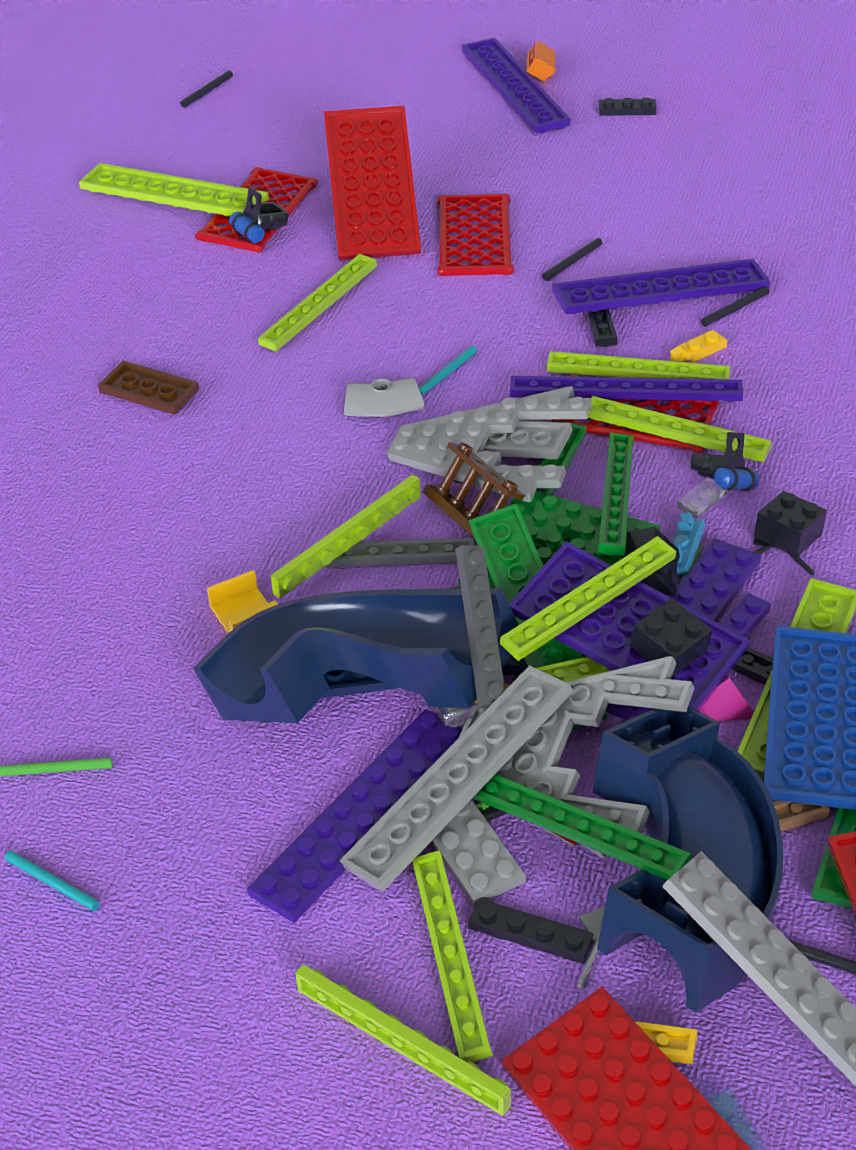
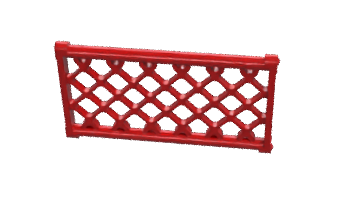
M255 167L251 171V175L240 187L247 189L252 187L258 191L266 190L268 196L272 198L267 202H274L288 212L289 217L310 190L318 185V180L311 177ZM272 180L275 181L274 183H270V184H266V183H265V182L272 181ZM252 184H262L261 186L257 187L252 186ZM293 184V186L283 187V185ZM275 187H279V188H280V189H277V190H270L271 188H275ZM298 191V193L288 194L287 192ZM284 194L285 196L275 197L274 195ZM289 201L290 203L280 204L279 202ZM216 213L205 227L195 234V238L199 241L261 253L265 248V244L278 229L264 230V238L256 244L250 243L246 238H239V236L243 235L235 232L229 224L230 217ZM227 224L228 226L218 228L216 225ZM226 231H231V232H232V233L225 234V235H222V234H221L222 232H226Z
M509 194L440 195L437 197V204L439 205V266L437 267V274L439 276L511 275L514 273V265L511 262ZM482 204L488 205V207L481 208L479 206ZM461 205L469 206L465 209L460 208ZM495 209L501 212L491 213L489 211ZM453 210L458 212L456 214L447 213ZM476 210L478 213L472 214L470 211ZM482 215L488 216L487 219H482L480 217ZM461 216H467V217H469V218L463 220V219H461V218H459V217H461ZM493 220H496V221H499V222H501V223L492 224V223H490V222L493 221ZM453 221L458 222L457 225L447 224ZM472 221H477V222H479V223L476 224V225H473V224H471L470 222H472ZM483 226L489 227V229L482 230L480 228ZM461 227H467V228H469V229L463 231V230H461L460 228H461ZM496 231L502 234L492 235L490 233ZM453 232H456V233H458L459 235H457V236H451V235H448V234H451V233H453ZM477 232L479 235L472 236L470 233ZM483 237H487L490 240L482 241L480 239H482ZM467 238L469 240L462 242L460 239ZM473 243L479 244L478 247H472L470 245ZM493 243H499V244H502V245H500V246H498V247H494V246H492L491 244H493ZM457 244L459 246L456 248H452L448 245ZM463 249L469 250V252L462 253L460 251ZM482 249H489L490 251L487 252V253H484V252H482L481 250H482ZM494 254H498V255H501L502 257L493 258V257H491V256L494 255ZM452 255L459 256V258L457 259H451L448 257ZM472 255L480 256L477 259L471 258ZM484 260H488L491 263L483 264L481 262ZM468 261L470 263L467 265H463L460 262Z
M608 399L619 403L630 402L632 406L639 408L652 405L655 409L651 411L667 414L665 412L667 410L675 409L678 413L671 416L699 423L706 421L705 424L707 425L712 424L720 403L719 401L664 400L669 401V404L659 406L656 403L659 400H646L638 403L634 399ZM683 403L692 405V408L683 410L679 406ZM704 407L710 408L708 414L702 411ZM698 413L701 417L692 419L689 414ZM589 418L591 421L588 424L578 422L577 419L551 420V422H568L586 426V433L608 437H610V433L634 435L633 441L693 450L696 453H703L705 449L701 446L638 430H623L622 426L615 424L611 427L600 426V423L603 421Z

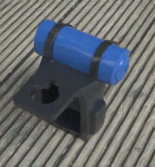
M251 187L248 188L244 212L233 213L230 216L229 224L235 232L242 234L248 242L256 244L264 238V230H275L287 225L288 212L274 202L261 203L262 195ZM253 195L256 198V204L252 202Z
M727 433L724 456L692 454L691 469L697 471L698 475L713 479L724 490L740 489L742 491H750L759 483L758 473L744 466V433ZM736 438L738 441L737 449L733 451L732 443L733 440Z

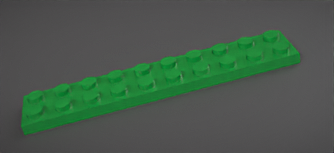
M517 503L468 520L477 545L484 547L486 566L495 588L502 589L508 603L520 593L543 567V563ZM515 617L519 625L524 622L521 619ZM553 638L525 656L524 660L527 667L530 665L537 668L583 658V656L578 651ZM606 710L602 720L608 719ZM573 724L571 731L580 729L582 727H585L586 725Z

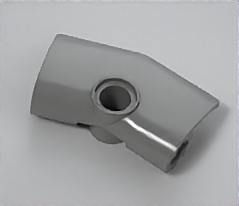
M414 377L395 381L381 378L374 380L372 383L347 384L344 405L345 416L388 417L424 409V402Z

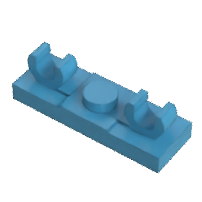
M691 512L680 514L682 521L677 522L678 529L672 540V543L678 548L680 553V559L677 561L678 575L688 574L706 526L703 518L693 520Z

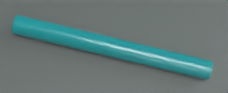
M470 346L419 387L421 396L475 355L477 348Z
M10 850L6 853L5 860L91 911L95 912L99 908V900L16 852Z

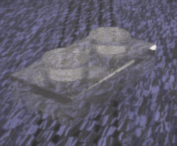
M705 478L678 501L677 509L685 513L691 512L692 516L698 519L727 494V490L718 486L713 479Z
M434 707L435 713L445 726H461L466 723L465 720L472 719L470 708Z

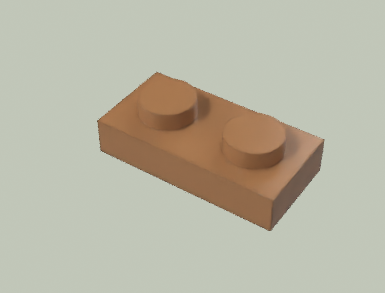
M786 801L773 802L779 818L781 832L829 817L830 810L827 806Z

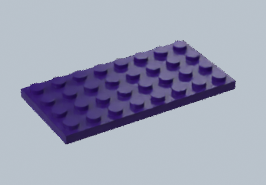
M566 541L509 603V606L514 616L525 622L611 565ZM640 581L554 637V639L611 671L649 662L630 647L634 625L668 601L670 597ZM681 604L713 630L708 651L671 678L672 680L692 682L695 689L688 706L699 711L747 650L750 640Z

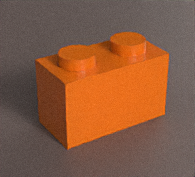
M537 40L527 54L526 72L545 83L548 77L551 78L556 71L555 51Z

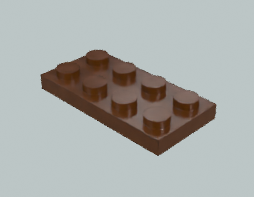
M122 361L98 384L100 393L176 415L199 391V383Z

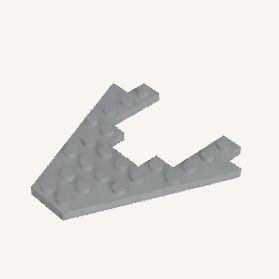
M573 386L518 399L506 398L501 403L466 411H457L449 415L402 425L387 451L388 459L445 477L456 456V453L447 447L448 443L460 444V442L470 445L473 448L472 452L504 479L518 485L517 489L525 495L523 501L531 502L537 488H561L566 476L565 466L500 465L502 460L500 452L483 451L490 434L513 433L519 420L587 419L592 408L591 398H573ZM464 461L454 480L463 482L471 466ZM478 474L473 486L481 488L486 479L481 474ZM493 486L491 491L501 493L500 490Z
M671 656L566 682L571 685L573 693L496 774L643 833L650 814L647 806L574 796L573 793L580 775L576 769L557 767L573 724L599 727L608 703L686 712L695 688L691 681L671 679L676 666V661ZM478 705L472 706L460 736L488 708H478ZM585 846L599 857L605 858L606 854Z

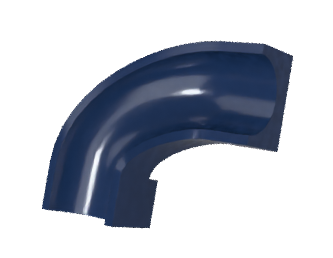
M490 588L503 669L513 656L500 645V638L519 624L502 589ZM461 589L348 591L315 595L281 603L258 612L241 622L193 668L223 720L298 723L330 689L323 674L331 670L353 671L400 689L422 694L428 707L470 708L477 700Z
M689 706L686 712L654 708L604 731L592 792L605 800L647 806L650 814L645 827L650 837L689 852L692 858L702 851L772 923L783 869V840L779 818L766 786L751 764L734 748L717 738L720 722ZM641 869L608 888L597 950L607 956L642 934L653 938L671 954L677 963L685 982L686 1007L697 1013L735 988L748 975L662 887L667 881L666 879Z

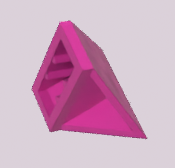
M727 675L700 709L701 713L716 721L751 719L754 713Z

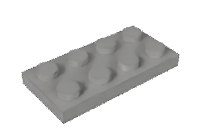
M518 421L513 433H491L483 451L500 452L501 457L558 459L573 431L571 423Z
M472 800L430 842L435 851H441L445 866L473 907L476 906L479 898L489 901L526 883V875Z

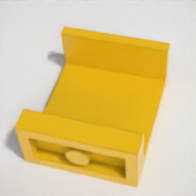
M254 570L207 587L209 606L227 633L256 613L278 605L275 600L268 603L259 591Z

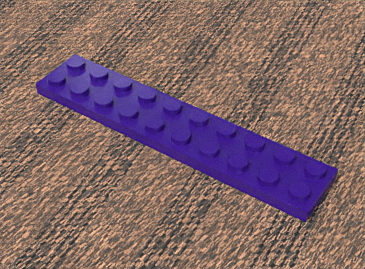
M496 38L462 45V52L535 133H545L549 130L562 129L570 125L571 118Z
M753 258L553 283L552 292L565 314H577L580 312H596L598 310L618 309L619 307L639 306L642 304L679 301L681 299L719 296L720 294L740 293L743 291H757L764 286L769 288L770 280Z
M714 538L678 585L676 595H671L670 598L717 622L760 563L761 555ZM608 703L606 712L628 720L639 707Z
M425 709L247 888L248 895L295 923L346 870L340 862L343 856L454 744L463 728Z

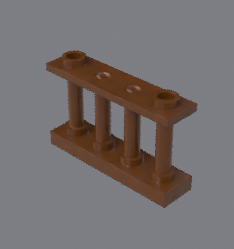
M449 442L447 447L456 453L451 466L441 484H437V486L426 484L422 493L473 536L468 520L480 516L478 513L493 486L500 490L501 493L490 513L504 508L510 497L523 500L525 495L517 489L518 485L504 479L472 452L473 448L463 442H460V444ZM465 461L471 468L457 494L452 496L449 488ZM478 474H481L486 480L470 509H467L464 506V499Z

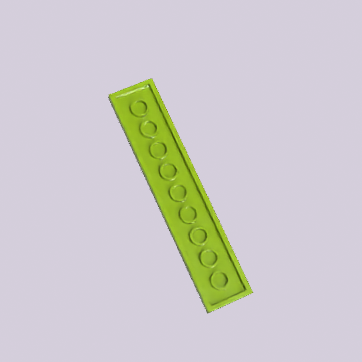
M99 163L79 181L80 189L91 192L118 195L124 198L129 197L140 201H151L157 204L184 207L190 210L206 211L207 213H217L224 216H231L235 212L243 213L248 195L247 188ZM258 191L262 195L261 203H266L269 200L268 192ZM253 195L252 202L256 204V198Z
M810 578L790 627L847 633L856 611V590ZM772 670L737 751L751 764L761 779H764Z

